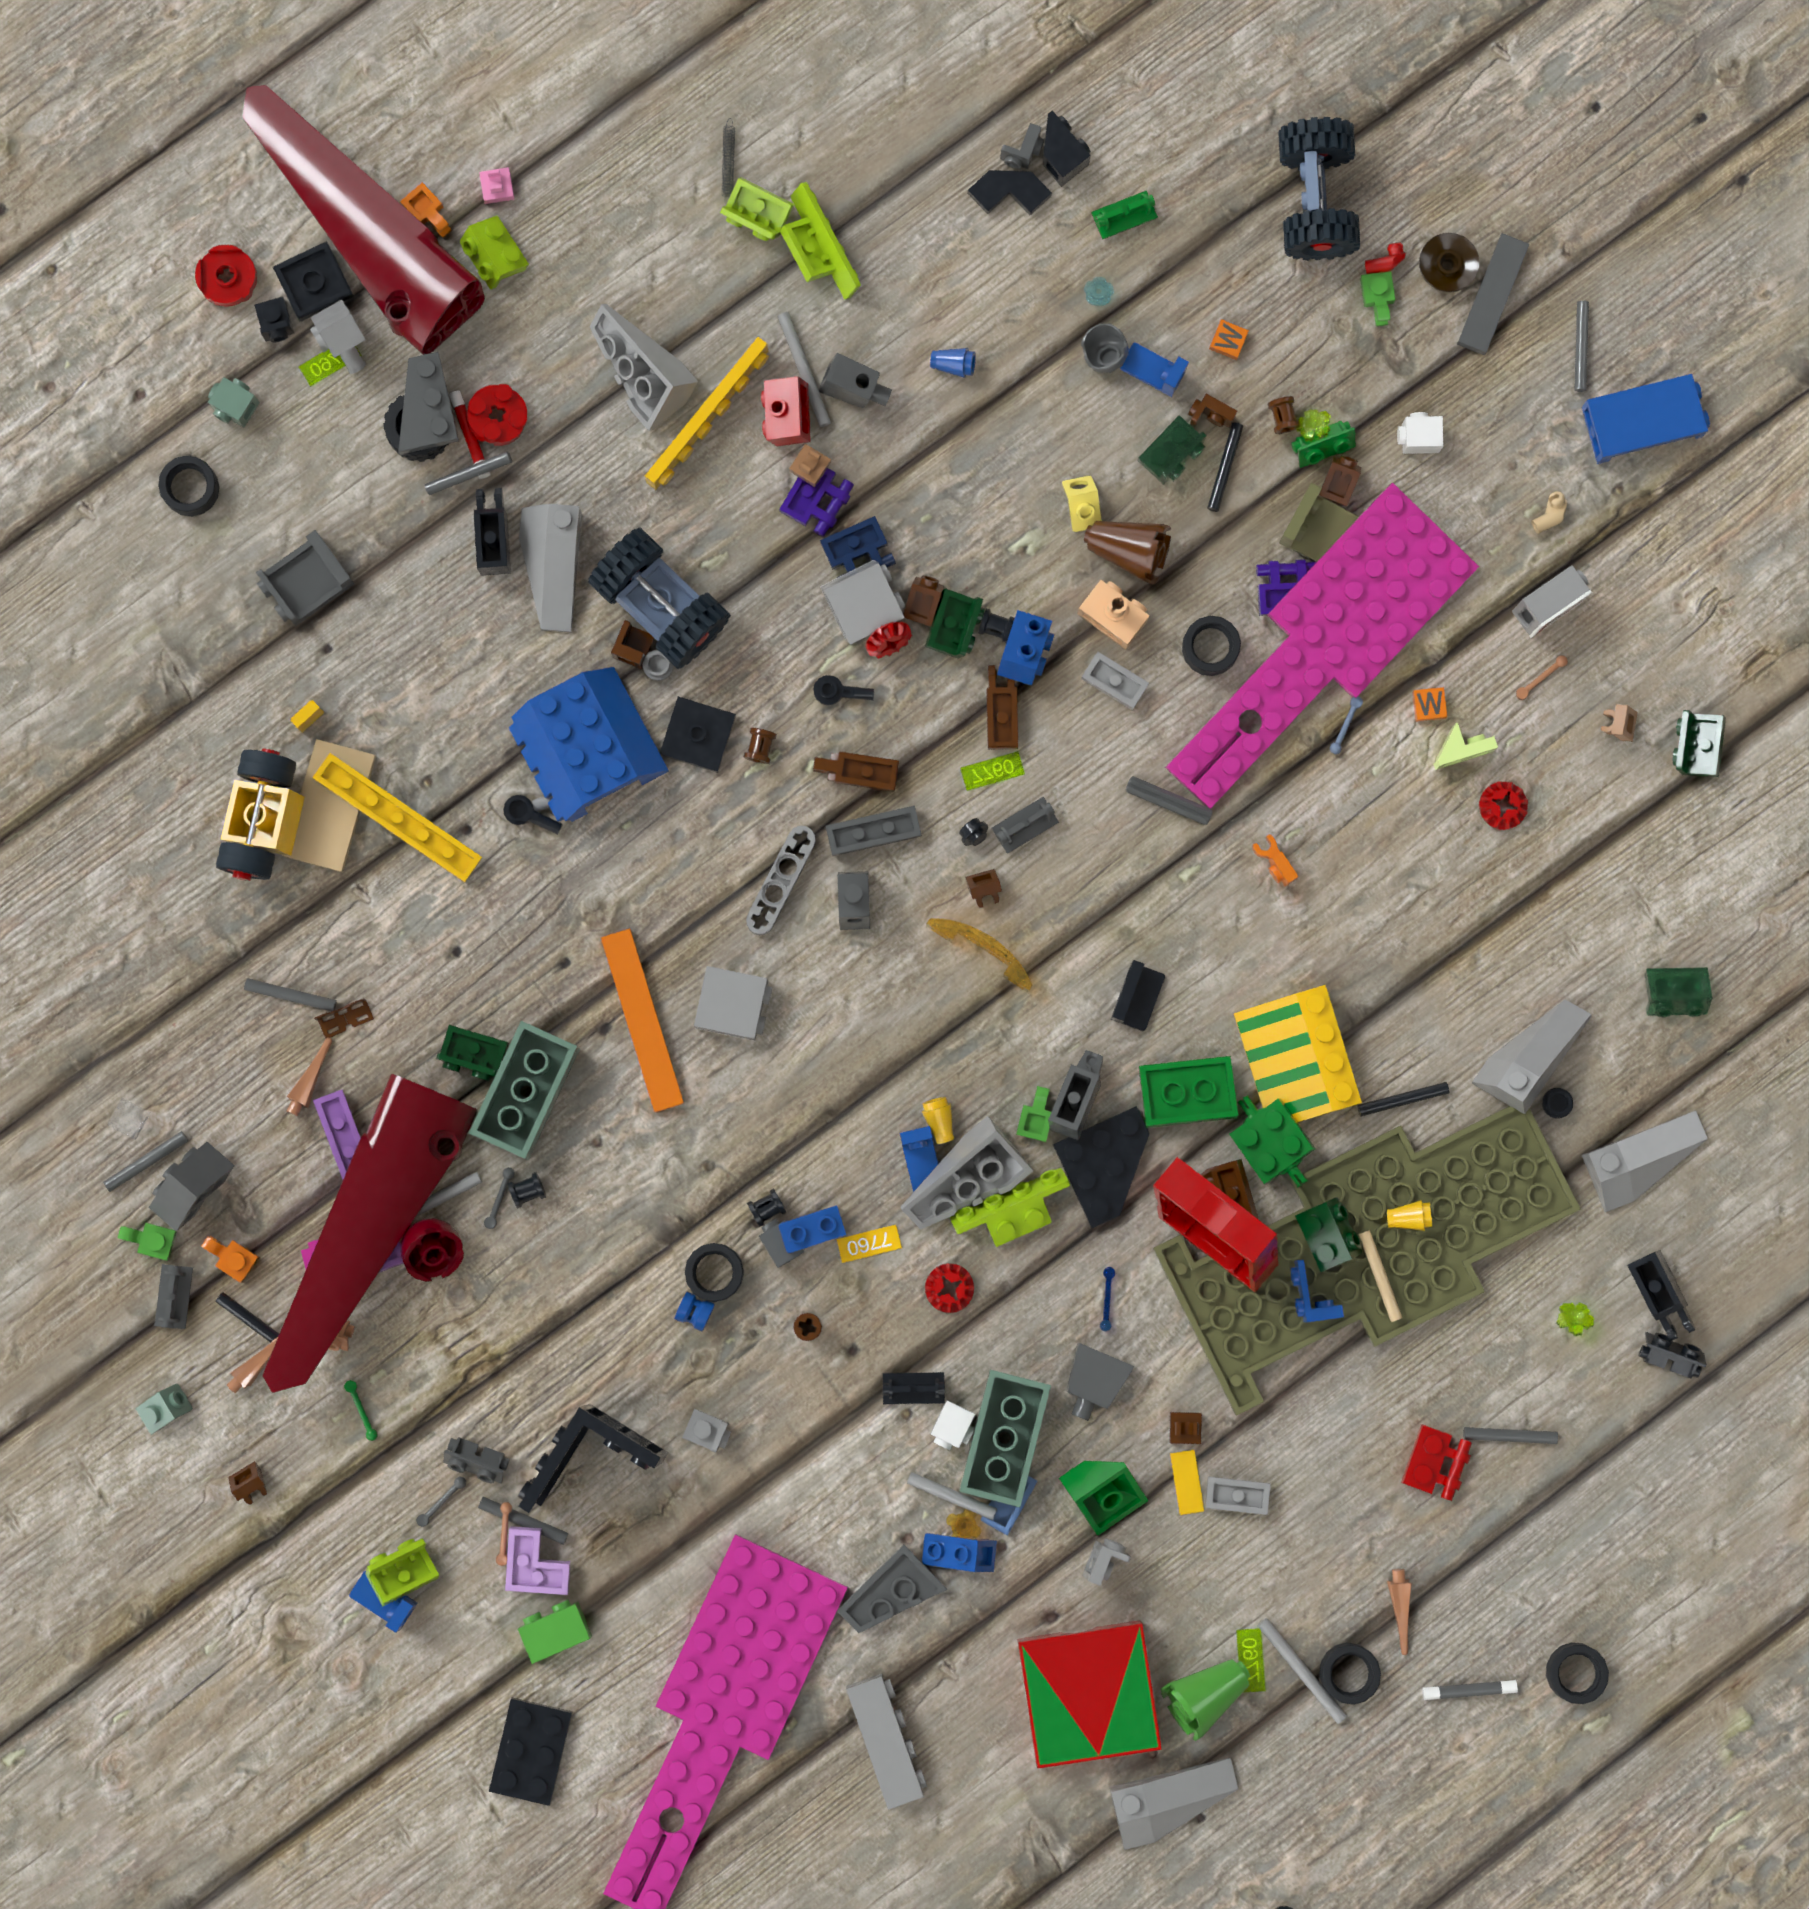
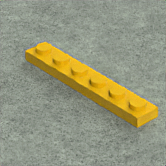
M760 337L755 339L646 473V483L657 490L660 485L665 486L672 479L675 473L673 471L674 467L679 461L684 463L690 457L694 450L692 445L698 438L702 440L707 436L713 426L710 423L717 415L721 417L731 405L729 400L735 392L741 393L750 381L748 376L755 368L760 370L769 358L767 355L768 344Z
M329 753L312 777L319 784L464 883L482 860V857L331 753Z

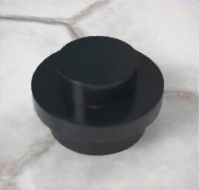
M978 818L967 822L959 832L962 837V843L965 846H977L982 843L987 837L988 825L984 821L981 822Z
M1550 1089L1543 1096V1110L1552 1118H1564L1573 1109V1098L1565 1089Z

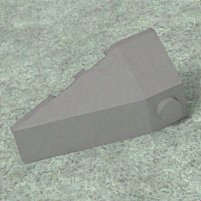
M601 304L590 325V329L605 359L611 360L617 372V375L614 377L618 385L624 386L630 398L626 401L630 410L648 431L654 430L687 403L698 381L680 360L610 306Z
M543 504L524 507L521 511L519 540L541 630L572 633L582 512L579 506Z
M1695 1110L1583 1154L1582 1158L1604 1212L1635 1201L1708 1138Z
M987 1116L960 1139L900 1208L921 1230L955 1215V1212L971 1204L973 1206L983 1203L982 1199L998 1192L1001 1195L1010 1191L1031 1174L1033 1169L1005 1133Z
M1231 1758L1109 1787L1124 1850L1158 1841L1238 1790Z

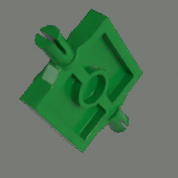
M1248 1095L1243 1097V1100H1239L1237 1103L1248 1117L1241 1126L1229 1135L1263 1184L1267 1185L1278 1176L1287 1173L1297 1188L1307 1183L1308 1180L1300 1171L1298 1165L1305 1156L1316 1148L1283 1101L1278 1098L1267 1107L1257 1109Z

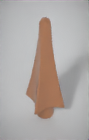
M331 1038L325 1039L307 1070L286 1096L291 1101L286 1110L288 1113L298 1116L302 1106L309 1108L322 1064L332 1043Z
M278 1337L230 1373L234 1378L227 1386L232 1392L236 1393L242 1386L246 1388L252 1385L267 1364Z
M1393 1569V1581H1387L1397 1621L1402 1655H1407L1408 1618L1412 1583L1409 1582V1579L1405 1580V1569Z

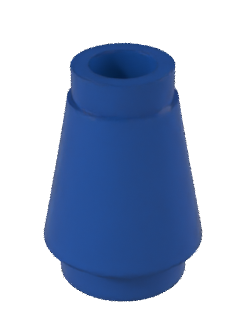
M968 348L932 351L930 359L931 369H937L963 378L966 375L973 376L976 364L975 351H969Z

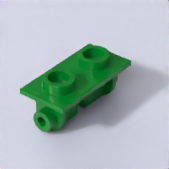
M1147 190L1091 212L1102 240L1158 218L1153 207L1155 206V200L1152 194L1148 195Z
M1338 421L1321 428L1324 438L1319 439L1316 431L1296 437V441L1291 442L1294 453H1298L1299 467L1317 464L1325 458L1336 454H1343L1356 447L1355 428H1351L1348 421L1344 423Z

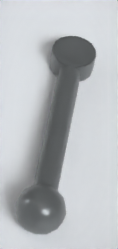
M508 1167L503 1170L504 1178L491 1214L484 1220V1226L488 1229H493L497 1225L495 1218L506 1191L507 1183L515 1175L512 1168Z
M457 1477L454 1480V1485L425 1514L417 1517V1524L421 1527L428 1525L429 1518L458 1489L466 1486L465 1478Z

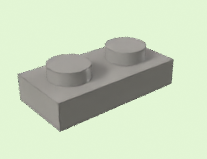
M1098 651L1081 677L1085 682L1131 710L1135 708L1149 685V682Z
M1208 1476L1205 1508L1268 1515L1271 1484Z

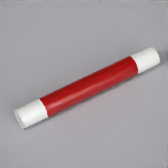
M459 390L451 392L449 397L473 463L476 464L484 461L485 458L479 441L468 427L466 420L467 408ZM490 471L479 475V479L490 476Z

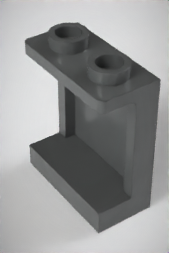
M316 530L306 536L308 540L306 543L264 572L261 569L256 572L261 579L257 582L259 588L267 598L273 595L278 602V605L274 607L284 622L290 619L295 626L355 585Z

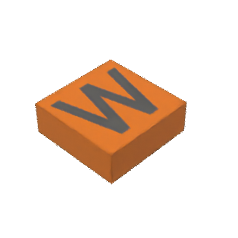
M1221 319L1209 349L1237 360L1249 330Z
M1444 687L1413 690L1416 722L1447 718Z

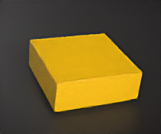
M310 700L290 718V721L303 733L325 712L313 700Z

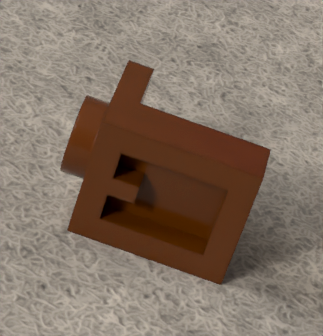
M1206 393L1202 401L1196 399L1188 413L1192 417L1189 425L1195 428L1201 416L1205 414L1207 415V420L1218 427L1225 425L1230 428L1238 411Z
M1341 455L1340 458L1334 456L1319 495L1347 506L1361 474L1362 467L1357 465L1358 461L1345 455Z
M925 575L921 578L915 577L903 613L906 619L928 626L932 625L944 589V585L938 584L939 580Z

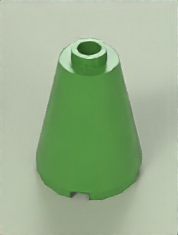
M1233 1659L1167 1683L1161 1688V1695L1163 1699L1169 1696L1172 1704L1167 1708L1187 1735L1194 1733L1193 1740L1196 1741L1207 1733L1249 1686L1248 1678L1250 1673L1241 1661L1236 1663Z

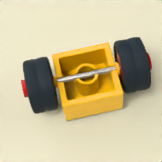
M270 749L242 751L237 775L256 783L234 780L221 840L225 842L220 845L216 868L233 874L232 877L239 880L251 881V878L269 880L275 861L273 853L292 855L305 799L304 796L286 789L291 787L296 770L295 761L280 756V752Z

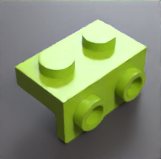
M740 177L735 184L727 205L722 207L720 213L727 216L726 221L740 228L744 225L753 230L752 234L755 237L769 241V239L774 240L780 237V229L785 225L794 204Z
M498 215L469 225L460 239L464 253L469 256L478 270L480 278L485 281L490 290L496 288L502 279L525 271L529 265Z
M423 1538L416 1542L414 1539H409L397 1547L398 1551L388 1556L386 1553L379 1554L369 1561L370 1565L367 1566L366 1576L382 1607L439 1578V1573L425 1549L426 1543Z

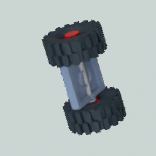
M1311 117V120L1300 119L1297 123L1292 121L1288 123V126H1282L1281 130L1278 131L1280 163L1284 167L1288 166L1290 169L1298 168L1301 180L1305 181L1306 192L1301 194L1302 207L1306 211H1303V214H1293V217H1287L1286 221H1283L1285 254L1288 257L1293 256V259L1303 258V260L1309 261L1310 259L1321 260L1324 258L1331 260L1334 257L1341 258L1345 257L1346 254L1351 255L1355 253L1354 251L1360 249L1359 216L1355 212H1347L1345 209L1335 211V208H1329L1327 210L1325 169H1329L1331 166L1339 167L1341 163L1347 164L1355 158L1354 124L1350 123L1349 120L1342 121V118L1338 117L1330 119V117H1323V119Z
M639 527L632 530L630 534H626L621 541L614 545L611 551L609 550L605 554L606 556L598 562V566L591 572L592 575L589 576L588 583L610 604L618 602L657 640L656 649L677 669H681L688 665L693 658L698 657L700 652L705 650L711 641H714L717 637L716 635L728 623L731 615L708 592L699 596L661 559L663 548Z

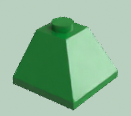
M1083 1461L1059 1478L1097 1536L1148 1502V1499L1124 1462Z

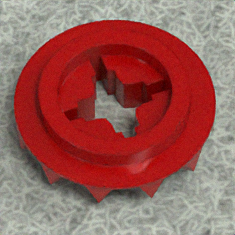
M905 622L887 623L871 634L865 645L866 650L870 656H876L878 659L885 655L890 657L892 653L900 652V648L908 645V640L912 637L911 629Z
M1498 781L1488 786L1480 797V814L1484 821L1493 828L1500 830L1512 829L1518 826L1528 813V799L1523 789L1516 786L1513 782ZM1509 794L1508 804L1516 809H1507L1500 817V806L1493 801H1501Z
M951 1263L942 1264L932 1270L927 1277L925 1283L926 1297L930 1304L941 1312H958L964 1309L973 1298V1279L962 1266ZM942 1276L946 1280L948 1279L950 1283L962 1281L955 1289L958 1300L955 1301L954 1297H951L949 1293L942 1294L941 1296L937 1295L944 1288Z

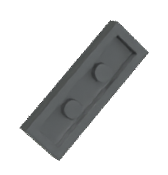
M915 806L826 825L832 857L922 836Z

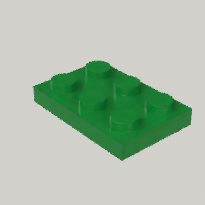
M1231 1056L1139 1066L1146 1128L1238 1118Z

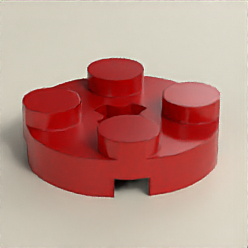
M218 245L208 250L209 253L203 259L200 258L195 269L196 284L205 298L211 303L224 307L235 306L241 302L248 301L252 297L257 283L256 267L250 257L240 248L233 245ZM224 269H229L230 273L234 274V277L227 283H224L222 279H218L219 275L224 274Z
M488 385L479 389L470 399L466 420L471 433L478 440L493 443L494 446H504L514 442L521 436L527 423V407L523 398L516 391L512 390L509 385ZM492 409L504 412L502 415L503 421L498 422L496 418L492 420L489 418L492 414Z

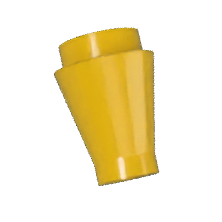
M946 1097L923 1102L924 1110L921 1112L931 1128L936 1143L942 1144L954 1140L951 1103L947 1102Z
M1422 1200L1394 1209H1387L1388 1228L1395 1227L1425 1231V1228L1432 1227L1430 1202L1422 1203Z

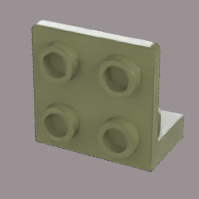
M1311 483L1279 543L1317 562L1359 516L1319 496L1322 488Z

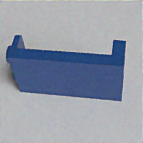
M1688 374L1588 399L1581 408L1597 464L1609 462L1615 456L1695 437V439L1702 438L1708 432L1710 420L1707 411L1702 410L1700 403L1702 398L1701 387L1697 381L1694 382L1693 375Z

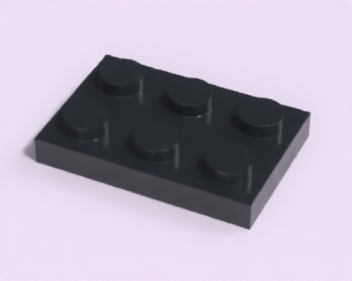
M512 1697L489 1792L550 1806L573 1711Z

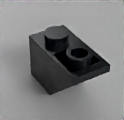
M1052 110L1048 113L1043 166L1062 187L1089 166L1091 157L1089 153L1091 151L1083 139L1079 138L1077 140L1071 133L1072 128L1063 116L1058 117Z

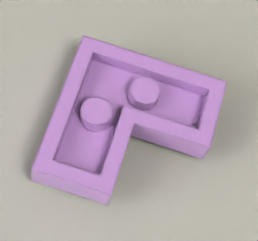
M510 1526L505 1591L568 1595L571 1561L540 1559L542 1528Z

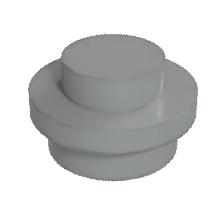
M654 650L645 656L643 669L650 679L660 681L670 676L673 671V664L658 650Z

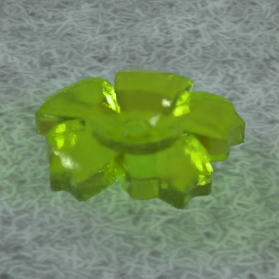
M1310 409L1304 412L1305 417L1298 419L1301 427L1295 430L1301 433L1305 441H1312L1315 433L1318 437H1321L1322 435H1328L1330 427L1327 424L1330 423L1331 415L1327 411L1318 412L1317 409Z
M1579 1302L1575 1307L1573 1303H1563L1559 1307L1561 1313L1558 1314L1556 1321L1559 1328L1568 1327V1332L1574 1336H1581L1583 1328L1588 1330L1590 1327H1594V1317L1589 1315L1590 1310L1587 1308V1305Z

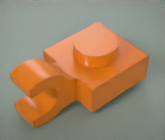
M423 182L400 201L401 205L421 223L425 224L429 221L442 238L452 231L449 223L438 213L444 208L443 204Z
M1269 834L1265 837L1270 845L1268 850L1260 849L1257 843L1253 844L1252 849L1258 857L1269 859L1268 862L1271 867L1268 870L1277 883L1282 881L1286 887L1299 876L1284 853L1278 849L1275 838Z
M207 1236L201 1245L205 1250L220 1258L215 1265L217 1268L240 1283L244 1281L259 1259L258 1255L235 1240H232L227 1247L214 1237Z

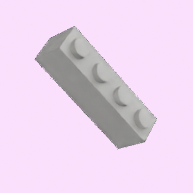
M881 1673L848 1685L846 1690L888 1810L924 1797L922 1789L927 1787L922 1769L915 1770L912 1758L917 1757L912 1740H905L901 1728L906 1727V1723L901 1709L894 1710L891 1698L896 1697L891 1680L887 1679L884 1681Z

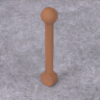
M1563 655L1558 656L1556 663L1525 688L1520 687L1516 691V697L1519 700L1526 699L1529 691L1559 667H1565L1568 663L1567 658Z
M509 1502L502 1503L500 1507L503 1518L500 1553L496 1557V1563L500 1566L507 1564L509 1513L512 1512V1505Z

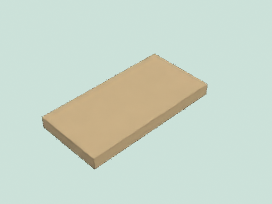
M316 739L300 793L305 799L292 855L282 856L343 873L360 811L319 784L312 777L329 753H331L370 780L376 756Z

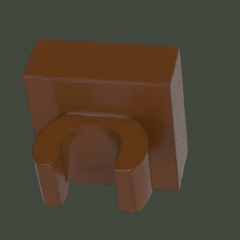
M995 869L965 877L971 897L976 900L980 908L983 907L982 898L987 895H992L995 904L999 903L998 892H1002Z
M1170 1412L1169 1443L1201 1444L1202 1413Z
M255 1461L228 1477L231 1493L237 1501L244 1499L247 1504L251 1505L253 1503L251 1493L259 1490L263 1496L267 1495L262 1470Z

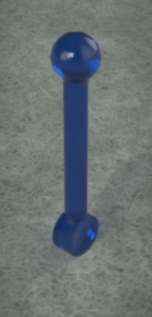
M1107 1267L1103 1271L1106 1283L1103 1320L1100 1322V1329L1104 1332L1109 1331L1112 1327L1109 1321L1112 1278L1116 1274L1112 1267Z

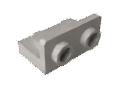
M1105 1538L1104 1543L1095 1541L1082 1576L1089 1582L1101 1586L1102 1580L1107 1581L1111 1575L1114 1563L1110 1562L1111 1557L1113 1556L1129 1563L1131 1556L1125 1552L1126 1547L1118 1542Z

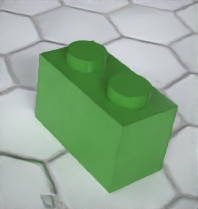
M568 1599L552 1606L553 1612L542 1617L541 1613L537 1612L523 1619L524 1625L520 1626L518 1631L532 1664L589 1640L592 1637L579 1602L570 1604Z

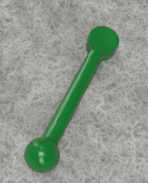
M349 1380L345 1383L344 1388L351 1394L367 1431L366 1438L369 1441H374L378 1437V1433L375 1429H372L356 1392L357 1383Z

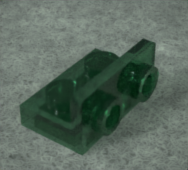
M1178 415L1138 457L1137 461L1163 485L1169 479L1174 482L1186 469L1183 464L1190 457L1195 460L1204 451L1206 446L1203 443L1207 435L1203 431L1199 434Z
M1708 967L1646 969L1645 982L1648 995L1646 1015L1662 1018L1671 1015L1698 1017L1708 1013L1713 999Z

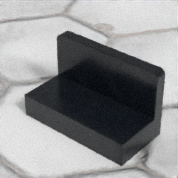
M1133 960L1110 1020L1145 1031L1165 975L1144 967V963Z

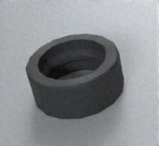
M193 456L177 457L167 463L160 473L158 482L160 496L165 503L178 514L190 517L204 514L211 509L218 499L220 489L218 478L205 461ZM186 469H194L202 473L207 484L203 497L190 504L177 500L171 489L174 477Z
M1206 616L1199 618L1190 625L1183 638L1182 653L1184 660L1192 670L1201 675L1215 676L1222 674L1233 666L1240 653V636L1233 624L1222 617ZM1209 628L1217 629L1227 637L1229 652L1220 662L1206 663L1195 654L1193 648L1194 639L1202 630Z
M717 1243L702 1245L692 1252L686 1262V1283L693 1294L702 1300L712 1302L727 1300L738 1291L742 1284L744 1276L742 1260L734 1250L726 1245ZM707 1255H722L728 1259L732 1266V1279L722 1290H707L697 1280V1265Z
M1346 1642L1335 1645L1326 1652L1320 1664L1319 1675L1322 1686L1331 1697L1341 1703L1355 1705L1367 1701L1375 1694L1380 1685L1381 1670L1377 1659L1369 1650L1359 1644ZM1342 1656H1358L1367 1665L1369 1672L1368 1680L1358 1691L1345 1692L1339 1689L1333 1682L1332 1668L1335 1662Z
M1571 1642L1558 1647L1551 1654L1546 1664V1678L1550 1688L1558 1697L1572 1704H1586L1595 1701L1603 1694L1608 1684L1609 1670L1605 1659L1597 1650L1583 1643ZM1583 1655L1593 1663L1595 1679L1587 1690L1573 1692L1566 1689L1561 1683L1559 1668L1567 1657Z

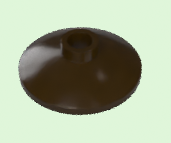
M1442 233L1434 236L1424 245L1419 257L1420 272L1424 280L1436 290L1457 292L1469 286L1475 279L1479 270V255L1472 242L1464 236L1456 233ZM1450 262L1453 269H1444L1442 263Z

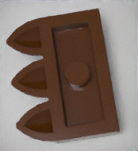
M1242 1159L1208 1168L1201 1174L1257 1219L1259 1218Z

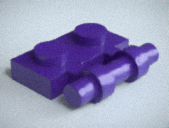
M828 468L816 487L798 477L779 511L805 527L811 517L817 519L819 522L813 531L824 537L829 527L833 528L837 519L835 517L842 505H846L851 497L849 493L854 484L844 479L839 488L832 485L831 483L836 473ZM827 494L832 497V500L824 511L818 508V505L824 495Z
M1305 559L1295 560V563L1268 561V564H1257L1256 575L1268 576L1269 584H1259L1257 586L1259 616H1267L1316 562H1306ZM1280 575H1295L1296 583H1280Z

